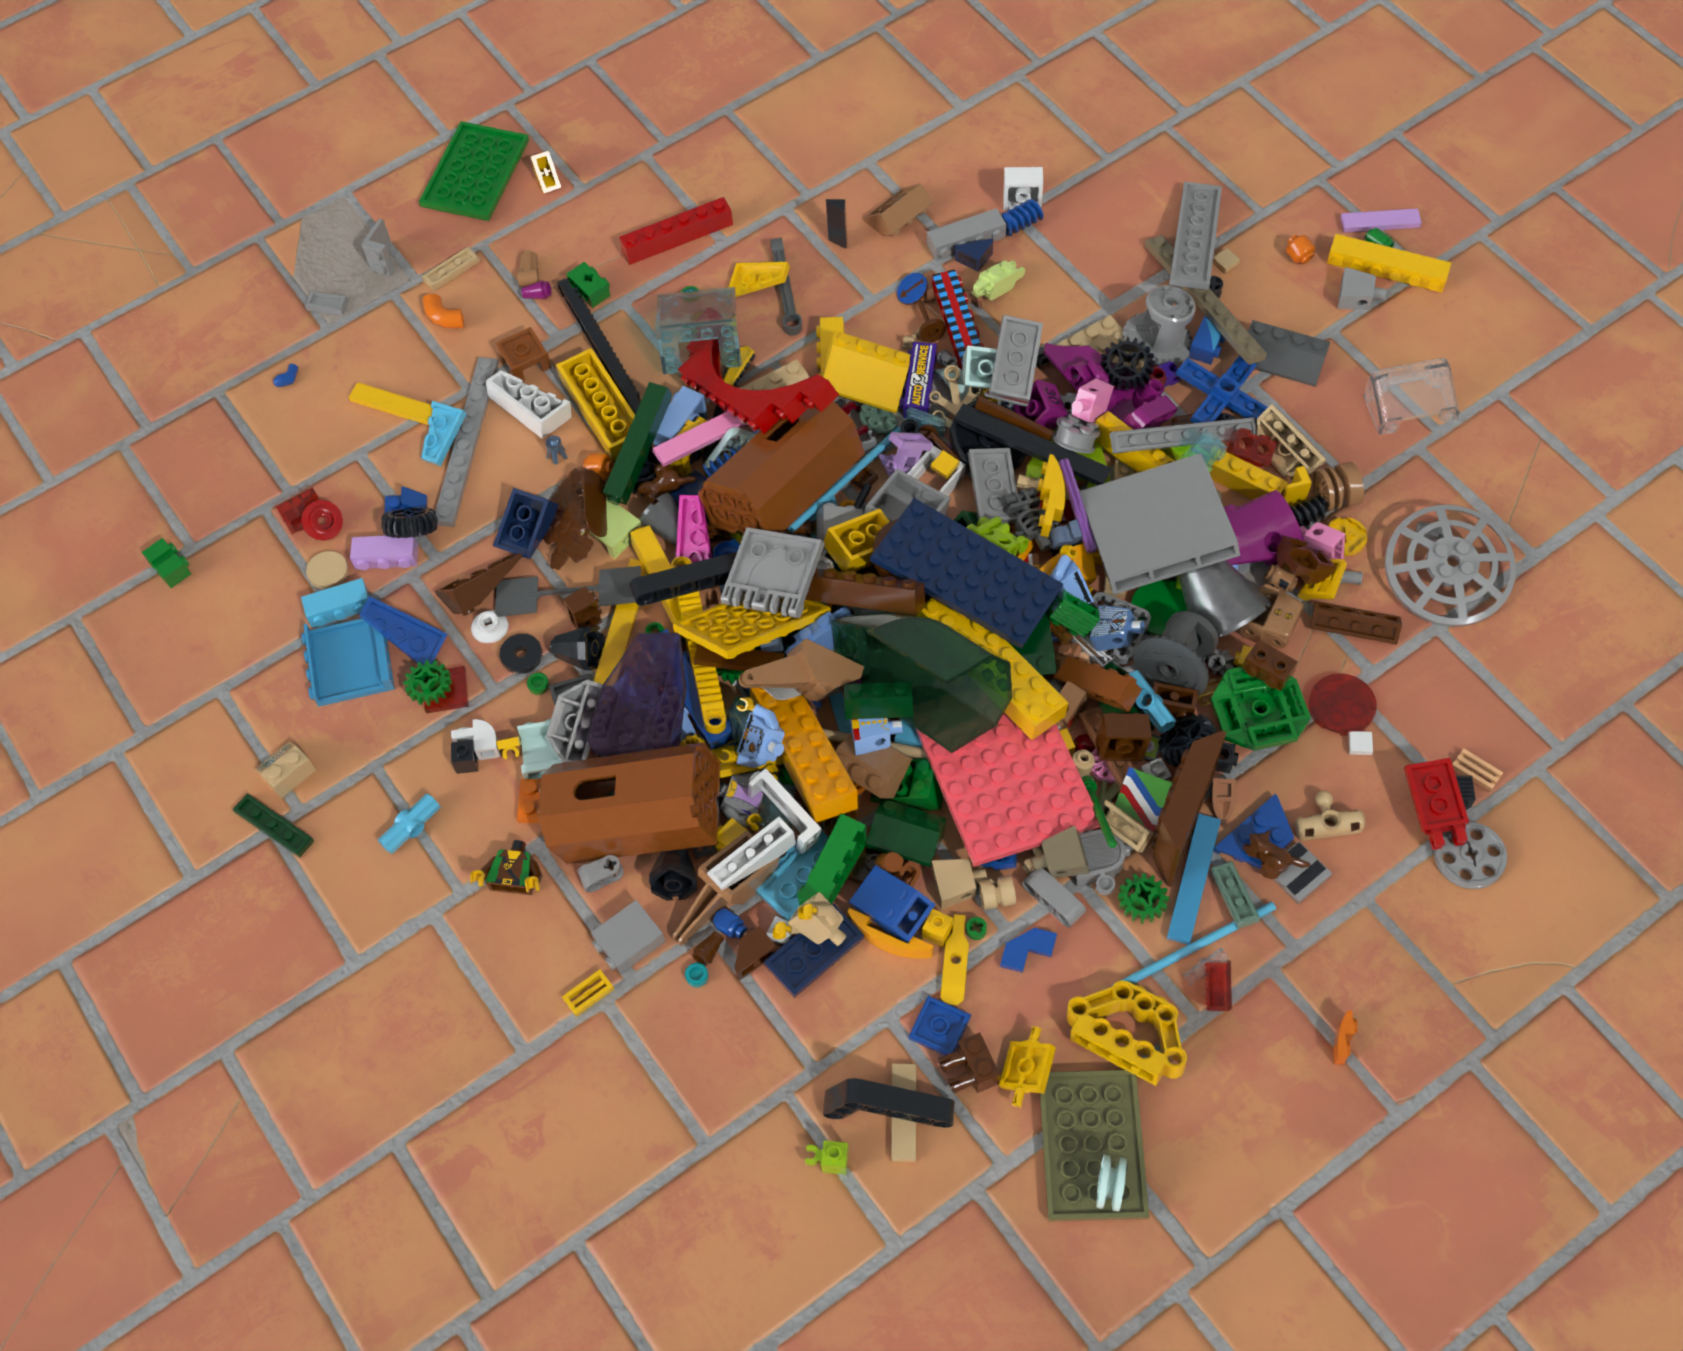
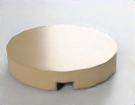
M334 551L318 553L311 558L306 568L309 582L321 590L341 585L349 572L346 559L340 553Z

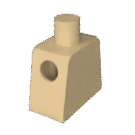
M968 859L932 861V873L941 909L974 898L976 896L975 884H978V881L987 880L985 868L972 871Z

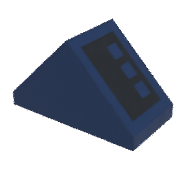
M992 238L955 245V261L978 272L993 254Z

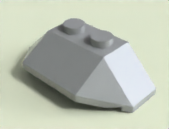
M585 680L558 695L546 739L562 763L587 759L608 686L591 680Z

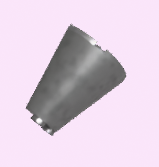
M1227 560L1178 575L1187 611L1206 618L1216 629L1218 637H1224L1249 623L1267 610L1265 605L1267 607L1271 605L1269 599Z

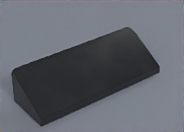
M826 199L828 240L843 248H847L845 199Z

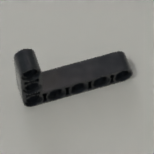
M848 1078L825 1091L823 1116L829 1119H843L860 1110L935 1127L949 1128L953 1126L955 1101L945 1097L868 1080Z

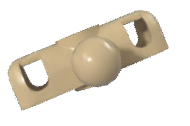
M1323 790L1315 796V802L1321 807L1322 814L1310 815L1308 818L1298 817L1294 824L1297 838L1305 841L1361 833L1365 827V817L1359 809L1353 812L1331 810L1330 806L1333 803V796L1330 792ZM1331 821L1335 826H1329L1325 822ZM1360 822V828L1351 831V823ZM1314 828V835L1305 837V829Z

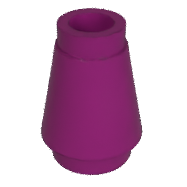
M544 280L521 289L524 299H547V297L552 295L550 283Z

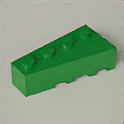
M841 813L815 866H813L808 875L805 886L802 885L797 894L799 906L818 892L833 904L865 848L867 841L865 824Z

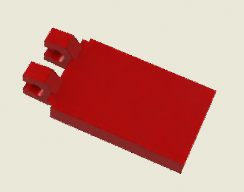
M1451 758L1405 765L1404 771L1421 831L1425 835H1429L1432 851L1443 848L1442 846L1445 845L1442 833L1452 831L1455 847L1465 845V842L1468 841L1465 829L1469 819Z

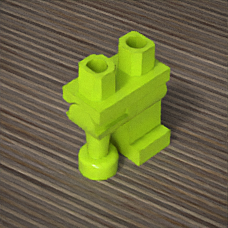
M998 516L991 520L982 517L979 519L977 526L970 524L966 527L1015 556L1017 552L1020 554L1025 552L1029 545L1028 538L1022 535L1016 537L1010 533L1009 524L1000 523L1002 519Z

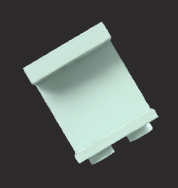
M551 719L545 722H528L517 726L521 737L524 764L521 765L524 779H542V774L553 764L562 763L546 739Z

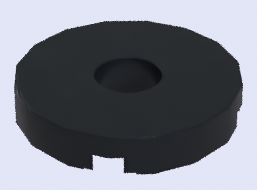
M516 634L504 641L500 648L499 656L503 666L509 672L525 674L533 671L540 664L543 651L539 641L534 636ZM519 651L527 652L524 657H516Z

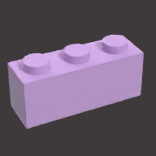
M352 537L350 560L354 568L360 570L371 568L388 569L391 567L408 568L410 566H417L419 545L415 537Z

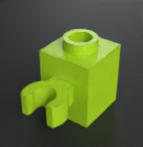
M824 1141L823 1150H819L815 1145L806 1146L808 1152L815 1153L814 1158H805L806 1165L814 1166L819 1162L821 1163L823 1173L847 1175L848 1143Z

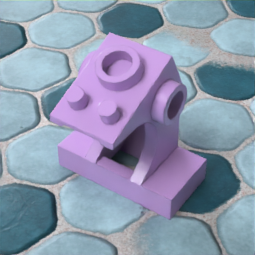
M891 432L889 440L897 446L896 456L894 454H879L881 464L885 467L889 477L896 469L908 473L919 461L922 451H930L933 443L920 433Z

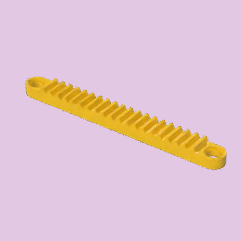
M684 556L676 557L671 563V568L691 564L692 562ZM699 591L677 597L681 620L703 611ZM685 637L704 728L712 734L721 733L726 728V714L716 667L694 665L697 643ZM713 718H717L721 720V723L718 725H712L709 723V721Z

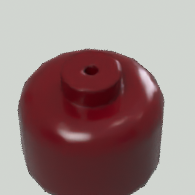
M1087 734L1079 735L1073 741L1075 752L1087 750L1092 753L1096 748Z

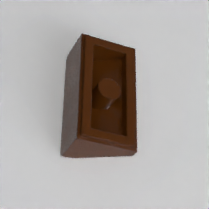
M933 430L926 436L933 443V446L941 451L944 450L959 460L953 449Z

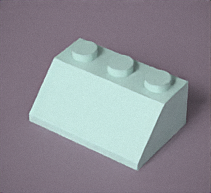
M967 346L963 353L962 366L964 386L990 389L997 349Z

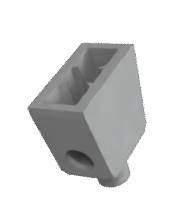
M1345 267L1341 279L1337 309L1368 310L1373 299L1384 300L1386 289L1375 287L1376 277L1374 275Z

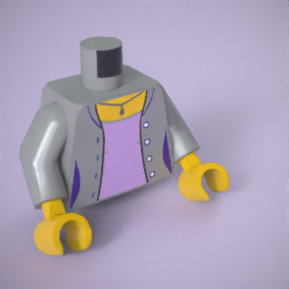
M768 765L765 768L770 774L779 771L775 765ZM764 769L732 775L728 785L720 782L719 796L723 797L720 809L728 820L733 818L743 827L750 826L753 831L759 830L756 822H763L757 812L764 793L760 791L753 798H750L748 796V783L750 782L749 778L755 772L759 771L761 773ZM772 774V776L777 780L778 777L775 774Z

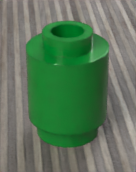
M1377 227L1370 229L1364 237L1365 241L1392 248L1395 244L1391 236Z

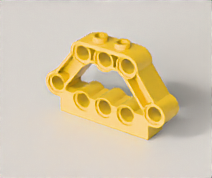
M1122 980L1115 982L1110 988L1085 997L1076 996L1068 1002L1066 1017L1068 1024L1072 1026L1070 1041L1157 1086L1162 1075L1176 1079L1184 1074L1187 1054L1182 1049L1177 1027L1178 1010L1164 997L1155 996L1140 985H1134ZM1119 995H1124V996H1126L1127 998H1120V997H1118V996H1119ZM1140 1006H1145L1148 1009H1141ZM1075 1011H1082L1083 1014H1076ZM1119 1011H1128L1136 1021L1153 1024L1158 1034L1161 1053L1156 1051L1150 1042L1133 1039L1129 1031L1112 1028L1109 1021L1103 1017ZM1161 1017H1167L1170 1020L1165 1021L1162 1020ZM1100 1031L1103 1032L1104 1035H1098L1095 1032ZM1117 1043H1124L1126 1046H1119ZM1139 1054H1145V1055H1147L1148 1057H1147V1058H1142V1057H1140V1056H1138V1055H1139ZM1175 1060L1178 1064H1172L1169 1061Z

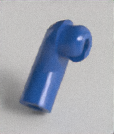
M289 364L287 372L279 374L273 379L274 385L276 387H284L293 384L298 366Z

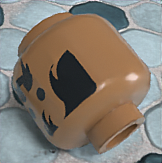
M1272 564L1263 578L1266 580L1265 584L1278 588L1285 593L1287 591L1291 593L1297 584V581H1295L1296 575L1290 570L1280 568L1278 564L1275 566Z

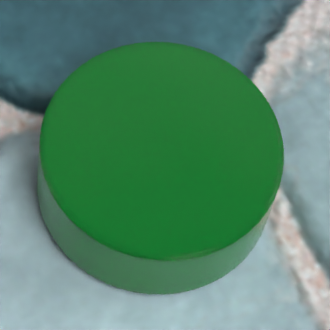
M534 673L527 679V686L532 694L541 695L549 689V680L543 673Z

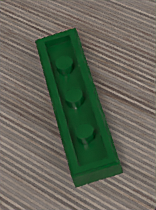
M248 793L232 809L239 817L298 858L314 842L312 837Z

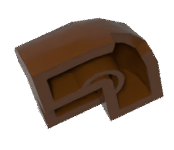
M1283 535L1277 549V562L1280 568L1290 570L1294 575L1300 576L1306 584L1322 582L1335 570V565L1322 551L1317 553L1306 546V541Z

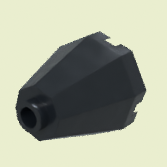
M590 625L554 636L550 642V650L555 658L582 670L592 671L598 669V661L601 658L605 645V636L603 633L598 632L600 630L599 626Z
M687 849L663 851L660 853L649 874L651 893L666 901L673 900V897L678 896L679 900H685L697 891L696 872Z

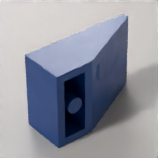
M876 865L848 902L861 913L869 916L874 923L891 936L905 943L911 940L936 905L918 890Z

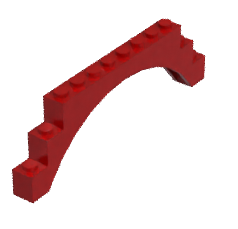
M709 310L693 325L698 331L696 333L697 337L685 347L690 353L688 355L689 359L677 369L682 375L680 379L688 387L691 386L693 390L703 394L706 399L709 398L715 405L718 404L725 412L728 411L743 424H748L752 430H759L763 434L779 419L783 421L787 419L794 423L808 408L811 410L815 408L822 412L839 396L830 381L819 374L792 385L769 390L739 389L725 383L721 374L720 360L729 327L712 310Z

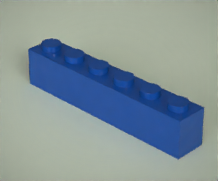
M668 629L646 640L647 651L681 704L688 710L689 717L703 739H705L710 750L720 748L735 739L733 733L735 727L729 718L726 719V728L723 732L712 734L705 730L690 658L686 651L682 652L679 648L681 644L675 634L671 635ZM713 718L709 723L718 725L721 723V720Z

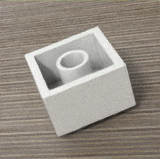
M1004 167L1003 211H1008L1018 205L1020 206L1021 203L1029 199L1035 200L1042 208L1043 167Z

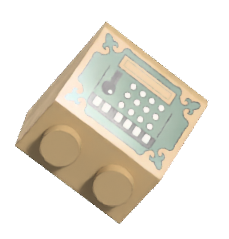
M287 742L254 769L281 799L316 771L308 757L291 742Z

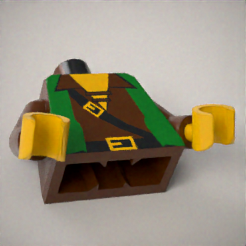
M514 840L511 850H499L497 855L493 856L480 870H473L470 873V884L478 881V886L482 887L486 880L490 891L532 895L533 888H536V891H540L539 884L542 879V872L538 862L533 860L531 854L524 852L526 843Z

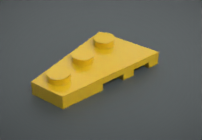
M788 262L736 263L726 295L731 299L784 283L790 265Z

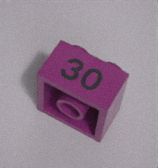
M1039 379L1032 385L1028 406L1013 405L1015 413L1052 431L1058 426L1057 419L1068 415L1056 385Z

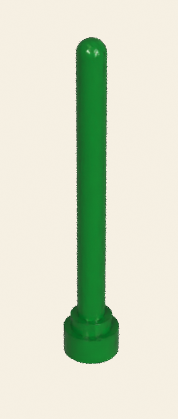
M1083 776V783L1094 804L1093 811L1106 842L1110 848H1115L1117 841L1095 793L1097 784L1093 777Z

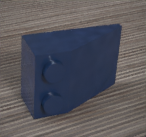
M513 488L493 546L511 553H521L522 557L530 559L550 528L559 504Z

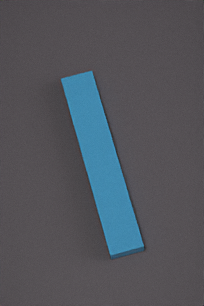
M1203 814L1198 815L1167 935L1168 940L1189 945L1191 942L1221 819Z

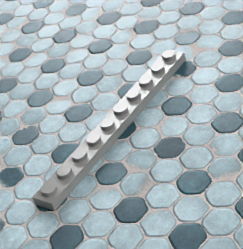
M478 357L464 407L467 415L457 433L436 507L438 526L455 527L489 402L486 380L497 373L498 359Z

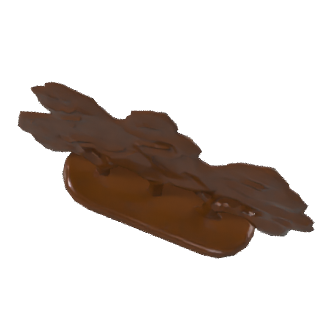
M574 468L569 473L568 478L561 482L557 491L550 499V501L558 503L557 510L562 511L560 517L553 521L551 530L543 538L548 545L557 543L551 555V569L560 570L569 557L575 563L587 558L588 552L594 544L593 540L588 538L589 530L597 537H605L607 535L606 496L603 493L605 485L600 476L591 469L585 468L579 471L577 468ZM581 488L583 493L577 494L576 490ZM583 499H584V509L582 508V501H583Z

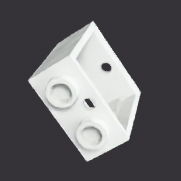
M932 445L931 450L926 451L907 474L919 480L942 451ZM959 461L960 465L950 475L952 477L939 492L947 496L951 494L965 477L966 464Z

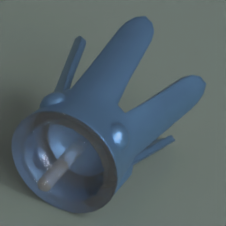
M548 437L545 442L547 459L551 452L553 463L557 465L558 451L564 459H567L564 451L565 448L561 444L562 440L560 437Z

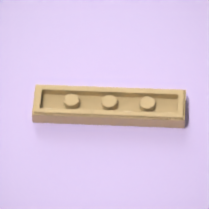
M892 1064V1086L916 1091V1064ZM892 1117V1162H916V1122Z

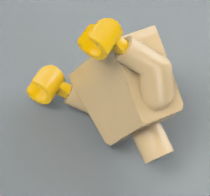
M818 892L797 908L788 921V925L784 922H778L773 928V938L784 939L786 938V932L789 934L801 933L816 944H821L829 938L839 946L846 938V935L838 929L843 921V916Z

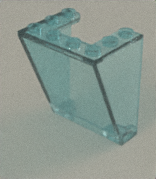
M735 287L658 295L655 331L663 374L676 373L682 366L678 342L718 339L722 364L726 367L742 366Z

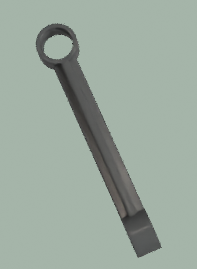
M782 237L770 239L774 262H786ZM788 274L786 281L779 284L785 313L783 317V330L786 334L794 336L802 331L803 326L801 316L796 313ZM791 321L799 323L795 327H789L786 325Z

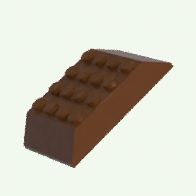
M1225 731L1193 741L1190 750H1184L1180 767L1177 768L1173 785L1168 791L1165 805L1162 807L1158 817L1154 840L1151 845V849H1154L1152 858L1166 885L1169 887L1172 886L1215 773L1227 733Z

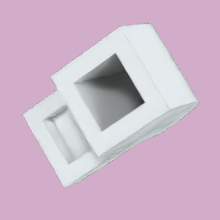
M475 719L472 720V728L461 727L458 730L451 731L453 742L473 740L474 751L479 760L501 757L496 743L498 738L489 723Z

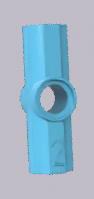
M1138 670L1130 672L1129 675L1137 680L1136 684L1142 689L1136 699L1137 706L1143 709L1146 714H1149V719L1160 733L1169 731L1174 727L1176 720L1163 704L1162 698L1154 692ZM1152 697L1151 703L1147 706V700Z
M426 793L409 810L405 809L396 816L394 825L378 839V842L386 851L393 854L409 838L417 837L424 829V823L441 806L431 795Z

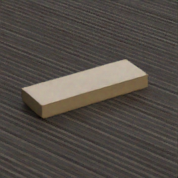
M466 247L424 274L422 279L433 291H436L479 263V257L469 247Z

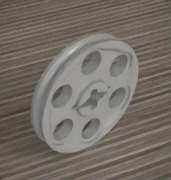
M1469 822L1465 829L1468 841L1465 842V845L1456 847L1447 838V835L1452 834V831L1443 832L1445 845L1442 846V849L1434 850L1437 867L1445 878L1453 884L1467 889L1485 888L1499 879L1507 864V851L1501 838L1492 829L1480 823ZM1470 831H1478L1482 839H1472ZM1495 847L1499 851V856H1491L1488 854L1487 848ZM1468 851H1470L1472 855L1475 854L1474 859H1472L1471 856H1466ZM1450 854L1454 858V863L1448 864L1444 862L1442 855ZM1490 867L1494 871V875L1490 877L1484 875L1482 868ZM1461 870L1468 871L1472 879H1462L1459 872Z

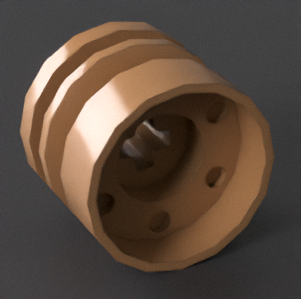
M1353 462L1338 464L1334 469L1326 467L1325 469L1321 468L1314 471L1312 480L1314 495L1320 494L1322 498L1324 497L1327 505L1326 512H1330L1333 509L1338 510L1342 505L1347 508L1362 503L1364 498L1363 481L1357 466Z

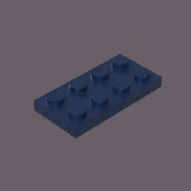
M834 903L832 905L843 916V921L838 929L846 935V938L839 946L829 938L821 944H816L800 933L796 934L764 961V966L794 998L864 939V934Z

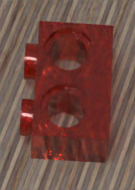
M1240 428L1232 432L1226 452L1263 469L1270 466L1277 442L1271 441L1269 436H1257L1252 434V431L1249 429ZM1239 439L1244 441V449L1239 446ZM1258 446L1264 449L1263 455L1259 454Z

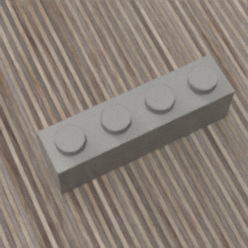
M996 208L928 231L927 246L935 261L954 255L955 245L991 238L993 241H997L1006 237V223Z

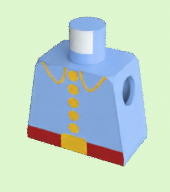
M888 718L850 719L855 755L889 748L891 746L890 735L903 733L901 720L888 721Z

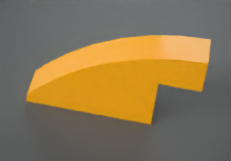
M1083 543L1071 548V550L1077 552V556L1071 558V561L1075 562L1087 586H1090L1097 579L1095 565H1103L1098 548L1096 552L1087 553ZM1061 552L1051 558L1039 570L1050 575L1062 556Z

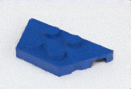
M1274 794L1218 843L1213 851L1217 854L1221 852L1234 857V860L1247 862L1251 866L1261 869L1262 862L1257 858L1250 857L1243 850L1244 844H1251L1250 834H1259L1270 830L1269 840L1283 849L1286 848L1293 841L1294 835L1278 796Z

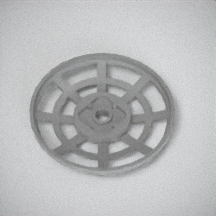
M1436 505L1414 512L1396 528L1389 539L1385 552V574L1395 597L1412 614L1436 625L1463 627L1487 619L1505 603L1515 582V556L1505 534L1486 516L1462 506ZM1445 510L1463 512L1474 516L1479 521L1475 526H1472L1462 521L1448 520ZM1432 511L1436 512L1439 520L1425 526L1418 533L1406 527L1417 517ZM1486 525L1499 536L1507 553H1496L1491 541L1481 532ZM1450 526L1461 527L1470 532L1465 539L1452 535ZM1441 527L1444 538L1434 543L1424 537V535L1433 529ZM1401 534L1412 540L1407 551V563L1393 565L1394 548ZM1477 536L1484 542L1489 553L1478 554L1472 545ZM1418 543L1429 549L1425 560L1414 561V553ZM1447 558H1455L1458 566L1449 565ZM1480 562H1492L1488 580L1478 573ZM1498 562H1510L1509 580L1505 591L1502 593L1493 585L1498 574ZM1427 569L1433 579L1428 587L1422 582L1416 570ZM1409 571L1412 581L1423 592L1416 603L1402 590L1395 574ZM1472 579L1482 587L1476 593L1465 596L1463 586ZM1440 585L1451 587L1455 590L1456 598L1443 596L1435 591ZM1487 592L1497 600L1487 610L1467 617V603L1478 600ZM1430 598L1440 603L1457 605L1458 618L1439 616L1426 611L1423 607Z

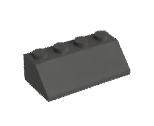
M1252 320L1248 332L1267 353L1265 360L1256 362L1255 370L1316 387L1330 342Z

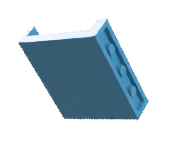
M363 619L310 630L307 624H303L304 633L301 636L303 644L307 648V651H304V658L306 663L309 664V669H306L308 681H311V687L308 688L311 700H315L318 707L395 689L388 640Z

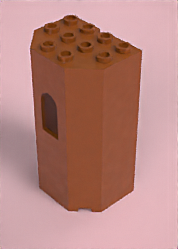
M832 401L822 412L815 408L812 410L808 408L794 423L787 419L784 421L779 419L765 434L762 432L757 433L704 482L703 488L698 492L711 526L735 534L739 531L744 534L747 527L783 533L865 454L853 419Z
M702 742L553 764L542 774L541 784L539 785L540 800L537 806V814L546 847L568 864L599 860L607 855L623 857L717 845L719 809L716 798L719 796L721 761ZM616 780L615 796L578 800L576 798L579 785Z

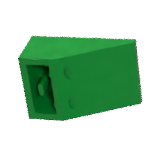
M928 758L912 759L894 798H879L871 793L870 801L881 803L882 799H886L921 811L941 810L943 793Z

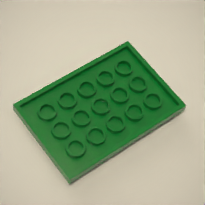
M461 121L419 200L420 207L489 221L529 142V136L527 134Z

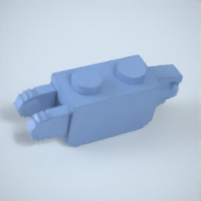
M846 607L840 608V610L833 614L828 611L814 623H811L793 636L796 642L785 651V655L787 656L788 652L806 638L832 651L845 642L847 637L845 632L857 623L856 617L850 615V610Z

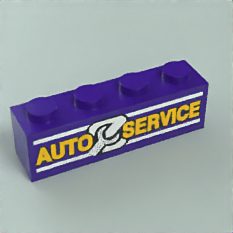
M913 342L912 350H908V354L911 355L910 366L906 376L908 379L903 387L905 398L901 397L900 409L904 411V418L928 420L929 395L932 392L937 344Z

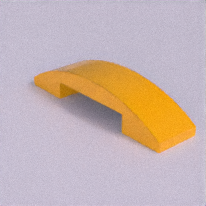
M849 908L847 912L848 919L864 934V939L872 945L901 957L915 959L932 958L934 945L916 937H912L909 944L870 927L871 920L869 916Z

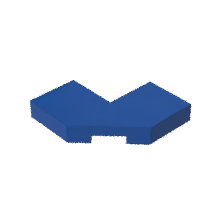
M1033 928L1008 941L1005 945L1000 967L1023 973L1028 952L1051 957L1057 933Z

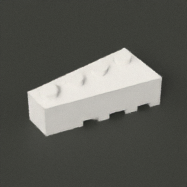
M502 370L486 380L488 397L542 439L572 418L570 401L566 399L562 401L556 398L555 394L542 392L537 386L533 384L527 385L523 383V380Z

